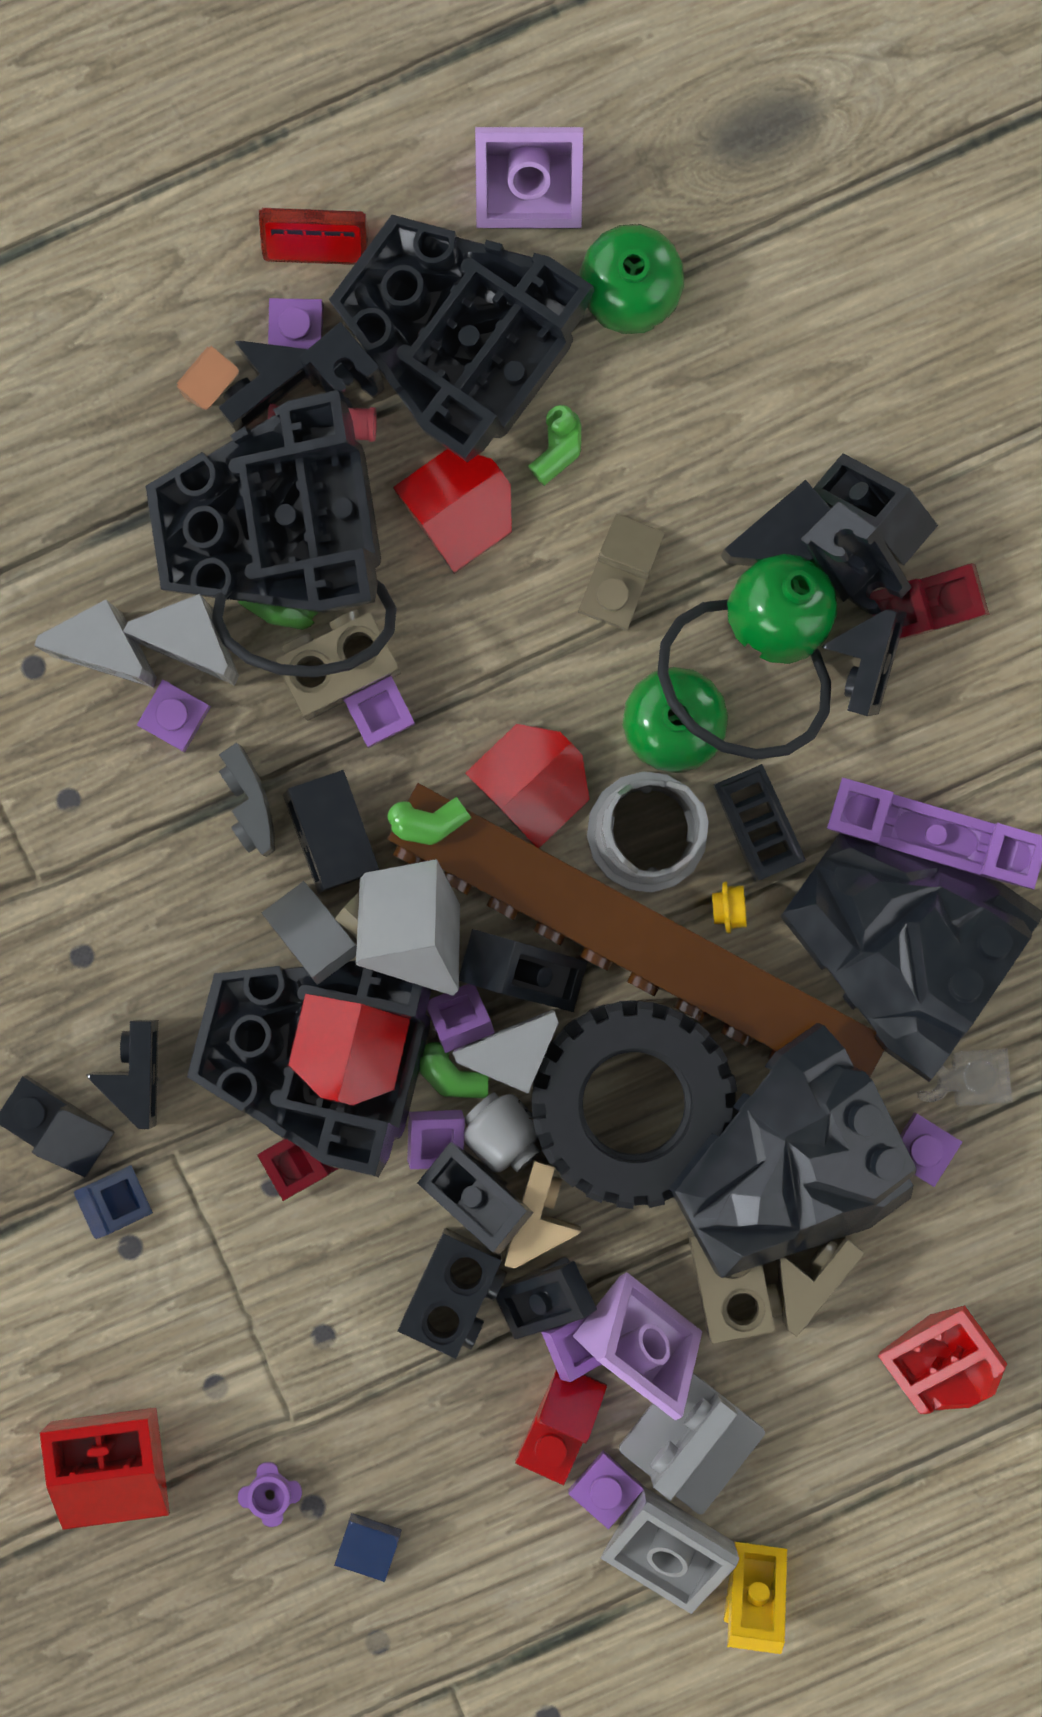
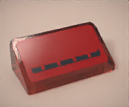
M262 208V210H259L261 250L265 261L355 265L368 247L369 226L366 214L363 211Z

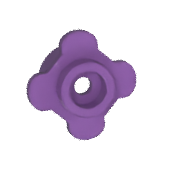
M264 1462L258 1466L257 1476L251 1484L243 1486L239 1490L238 1501L243 1508H249L255 1516L261 1518L264 1525L275 1527L283 1521V1513L288 1506L300 1500L302 1488L297 1481H288L283 1477L275 1463ZM267 1490L274 1491L275 1497L273 1499L266 1498L265 1492Z

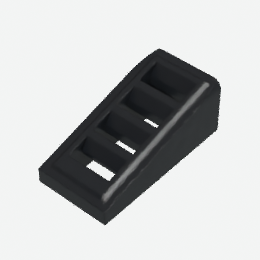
M763 764L713 785L754 882L806 861ZM758 783L762 793L734 804L730 794ZM766 802L769 813L745 823L742 822L739 813ZM772 822L775 823L778 832L755 842L751 841L748 835L749 832ZM783 841L786 852L762 862L757 855L758 851Z

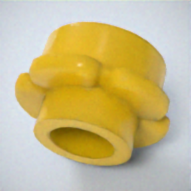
M724 881L722 883V892L712 893L714 924H725L726 933L731 934L732 928L747 927L744 885L728 886L727 881Z

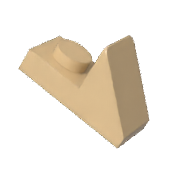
M538 1158L533 1160L522 1202L534 1213L510 1241L504 1266L515 1269L581 1233V1226L542 1215L544 1207L554 1209L562 1178L553 1176L555 1167L549 1161Z

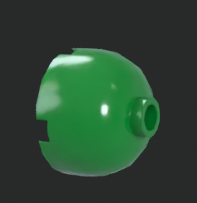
M642 224L619 225L602 233L586 251L579 277L594 287V293L587 307L588 310L603 327L621 334L645 333L654 329L656 325L662 323L667 317L669 318L676 310L684 288L683 263L674 244L660 231ZM625 268L630 270V274L625 271ZM636 271H642L640 274L635 275Z
M780 554L758 560L739 577L727 601L728 621L736 639L744 647L749 643L753 649L762 653L760 658L772 663L791 664L808 658L828 638L837 616L836 593L828 575L816 563L797 555Z
M669 667L668 673L677 700L699 726L724 740L726 738L729 716L724 697L714 683L693 669ZM654 671L635 685L625 702L622 726L627 744L640 761L657 770L678 774L697 769L715 756L718 749L690 733L685 725L676 726L672 724L676 720L680 722L681 720L676 714L668 718V712L671 708L667 704L657 674L658 671Z

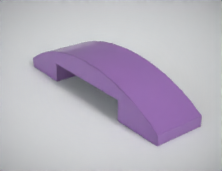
M842 777L827 826L828 830L982 877L1032 890L1035 889L1042 865L1041 835L1000 823L994 824L894 795V792Z

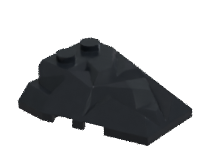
M392 214L329 298V301L365 351L379 366L388 383L410 410L422 430L464 461L469 462L483 452L493 438H502L509 432L566 355L573 342L571 332L583 318L594 293V287L549 256L534 253L533 257L504 250L503 244L486 240L485 244L470 241L457 237L455 231Z
M335 390L287 401L273 409L276 415L251 430L243 427L230 435L232 441L209 455L201 452L146 485L161 590L189 595L200 594L201 596L215 598L219 592L227 596L232 591L226 600L290 607L322 613L375 602L378 585L375 568L381 563V552L367 462L362 444L355 440L353 420L342 392ZM245 569L246 577L237 585V572Z
M839 833L780 917L820 969L827 968L846 992L842 997L851 1009L858 1008L877 1032L874 1038L882 1049L930 1082L950 1056L960 1039L974 1024L1030 941L1033 931L1042 918V910L999 881Z
M356 960L347 962L318 985L304 967L283 969L280 966L214 973L187 1077L241 1112L247 1113L263 1123L277 1135L288 1139L310 1153V1156L321 1163L379 1178L390 1158L394 1140L401 1138L405 1130L420 1070V1059L423 1057L430 1030V1017L426 1015L431 989L357 966ZM305 994L360 1003L410 1019L393 1091L353 1106L320 1098L288 1066Z
M816 1023L774 1053L765 1065L770 1070V1073L752 1096L746 1093L742 1094L733 1106L739 1111L720 1137L713 1133L710 1135L670 1186L675 1200L715 1274L721 1278L870 1229L912 1197L914 1185L910 1178L916 1174L917 1168L873 1080L866 1072L853 1066L845 1048L823 1024Z

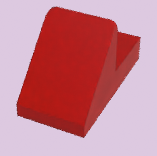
M556 1369L517 1454L515 1464L564 1486L582 1444H587L607 1389V1384L586 1374L572 1382H567L560 1379Z

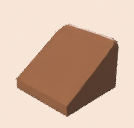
M210 346L203 351L177 382V388L186 400L203 410H207L236 378L239 370L215 348Z

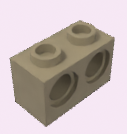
M353 610L331 621L329 625L332 631L314 640L309 633L282 646L284 655L274 660L277 663L289 665H303L311 660H317L324 664L347 660L345 651L352 639L366 637L374 643L381 632L371 612L360 616L358 610ZM386 644L377 656L350 671L326 675L323 683L314 688L302 686L298 676H282L303 717L309 721L344 703L343 699L389 676L394 678L400 675L401 672Z
M693 1231L687 1232L707 1333L711 1344L775 1332L772 1317L782 1315L775 1283L766 1285L762 1265L721 1278L715 1274ZM747 1293L755 1298L756 1305L753 1313L741 1320L730 1317L727 1314L729 1300L737 1294Z

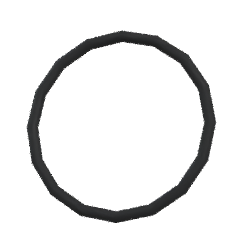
M245 569L237 572V585L246 577ZM377 580L376 593L386 610L384 630L371 647L351 658L318 666L280 664L251 654L231 638L224 623L223 614L225 601L232 591L227 596H224L222 592L216 594L212 622L222 644L245 663L278 675L319 677L350 671L377 656L395 632L397 608L385 585Z
M728 599L702 602L678 616L660 642L657 674L668 706L690 733L721 752L754 760L788 756L816 738L830 713L832 683L818 648L810 656L821 683L820 706L810 727L805 733L786 745L754 749L725 742L699 726L677 700L668 673L670 647L683 626L706 612L728 610Z

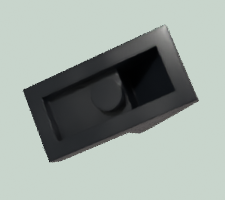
M235 341L241 355L258 375L252 381L248 377L239 380L223 395L226 401L219 406V409L236 432L248 426L267 411L270 404H276L307 379L299 356L308 349Z
M886 609L822 646L825 649L861 658L859 667H852L846 681L844 694L850 698L847 711L864 716L879 714L907 612L897 609Z
M159 1020L130 1021V1031H122L120 1058L122 1063H129V1072H92L86 1075L138 1129H151L157 1125Z
M27 1075L22 1076L0 1111V1126L33 1146L32 1153L84 1178L87 1177L115 1133Z
M453 1142L447 1145L417 1182L419 1186L489 1250L496 1254H500L534 1213L506 1188L508 1184L506 1180L497 1173L490 1171L483 1163Z
M567 1257L557 1259L501 1286L496 1296V1301L514 1339L584 1319L597 1310L575 1261L570 1262Z

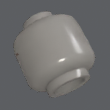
M493 1092L476 1105L465 1117V1123L468 1127L464 1132V1141L492 1172H501L512 1166L518 1173L541 1152L535 1145L538 1136L534 1127L533 1114L513 1094L499 1097Z

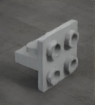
M693 1373L683 1417L674 1420L652 1403L620 1443L619 1451L651 1476L653 1488L671 1501L676 1496L697 1514H703L764 1437L765 1431L762 1426Z

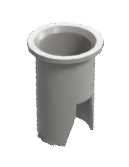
M643 771L621 777L601 792L589 814L587 839L593 860L607 878L628 890L652 893L674 887L694 872L706 849L709 821L704 803L698 800L688 786L667 774ZM642 791L645 794L651 791L662 792L676 800L683 809L688 824L686 840L688 845L680 860L671 867L660 871L655 867H650L647 871L638 870L616 847L613 834L615 817L612 816V812L616 804L628 794Z

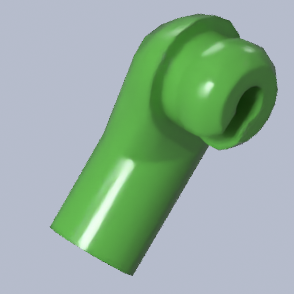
M565 405L555 406L547 413L548 449L528 465L530 471L543 486L573 463L581 453L582 425L578 415Z
M238 601L241 606L269 624L300 630L311 627L315 623L312 619L319 613L304 609Z
M457 797L434 813L414 809L411 803L407 801L394 804L388 812V821L392 825V832L402 840L426 845L438 843L471 819V816Z
M430 1042L425 1045L423 1057L420 1059L419 1071L440 1095L460 1098H486L488 1096V1076L479 1072L459 1071L449 1059V1052L445 1053L440 1042Z

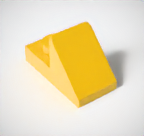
M734 1542L740 1559L736 1568L729 1574L724 1621L728 1623L727 1647L781 1654L785 1643L787 1549Z

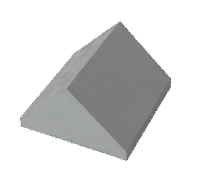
M200 594L127 622L123 632L138 644L234 686L238 680L239 675L229 649L222 644L212 622L213 608Z
M107 600L37 636L35 647L54 658L152 688L155 686L157 677L140 645L123 632L127 624L123 613Z
M435 859L364 873L360 878L356 965L454 996L459 990L460 903L438 860Z
M553 1009L459 1047L453 1051V1055L458 1064L525 1093H529L559 1022Z
M643 1486L644 1490L633 1501L604 1549L601 1559L692 1614L736 1568L740 1558L734 1541Z

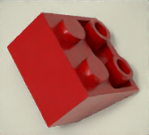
M156 1407L51 1421L40 1432L46 1488L62 1530L169 1516L170 1510Z

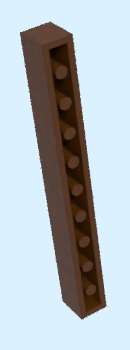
M417 783L408 800L414 809L434 813L451 801ZM467 809L466 811L471 816V819L436 844L426 845L402 840L392 831L387 838L390 842L398 845L393 853L394 856L409 864L437 859L451 887L468 895L472 886L491 896L486 906L512 920H515L519 912L538 921L533 931L560 946L566 937L584 946L580 957L606 971L609 970L612 963L619 965L631 972L627 980L628 983L654 997L659 988L678 998L674 1008L702 1022L706 1013L725 1023L720 1033L748 1048L753 1039L772 1049L767 1057L768 1059H771L775 1052L816 1023L826 1026L845 1048L853 1066L866 1072L869 1077H871L884 1053V1050L874 1038L877 1032Z

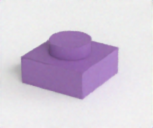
M269 298L268 344L309 349L323 337L322 299Z
M391 676L343 699L368 748L416 725Z
M162 679L137 726L186 752L211 706Z
M467 984L459 987L458 992L454 996L444 993L429 999L427 1012L445 1053L495 1033L475 985Z
M462 1110L409 1112L407 1161L410 1169H429L450 1142L455 1143L464 1150L465 1118Z
M915 1112L900 1134L917 1168L914 1175L935 1187L962 1144V1141Z
M587 1317L541 1332L561 1380L572 1382L601 1365L573 1337Z
M602 1450L568 1489V1494L609 1530L644 1488L636 1478Z

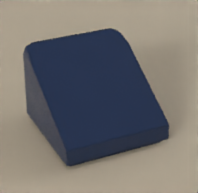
M132 1165L74 1191L76 1200L95 1239L109 1235L153 1213Z
M351 1513L334 1566L385 1582L402 1529Z

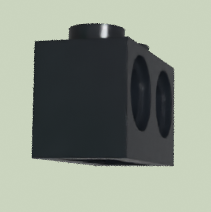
M444 1228L397 1332L455 1359L462 1346L471 1350L485 1321L476 1317L485 1297L492 1301L495 1300L507 1274L506 1271L499 1268L502 1262V1254L493 1253L487 1247ZM462 1257L473 1258L480 1264L482 1275L474 1283H460L452 1275V1264ZM439 1306L450 1307L457 1313L459 1324L449 1332L437 1331L429 1322L430 1312Z

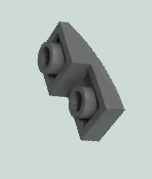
M235 743L219 754L226 764L224 768L219 770V773L236 797L245 792L249 799L232 810V813L239 822L231 828L249 853L257 848L261 855L267 857L275 851V833L270 806L261 780L243 747Z
M304 881L261 912L317 985L356 956V944Z

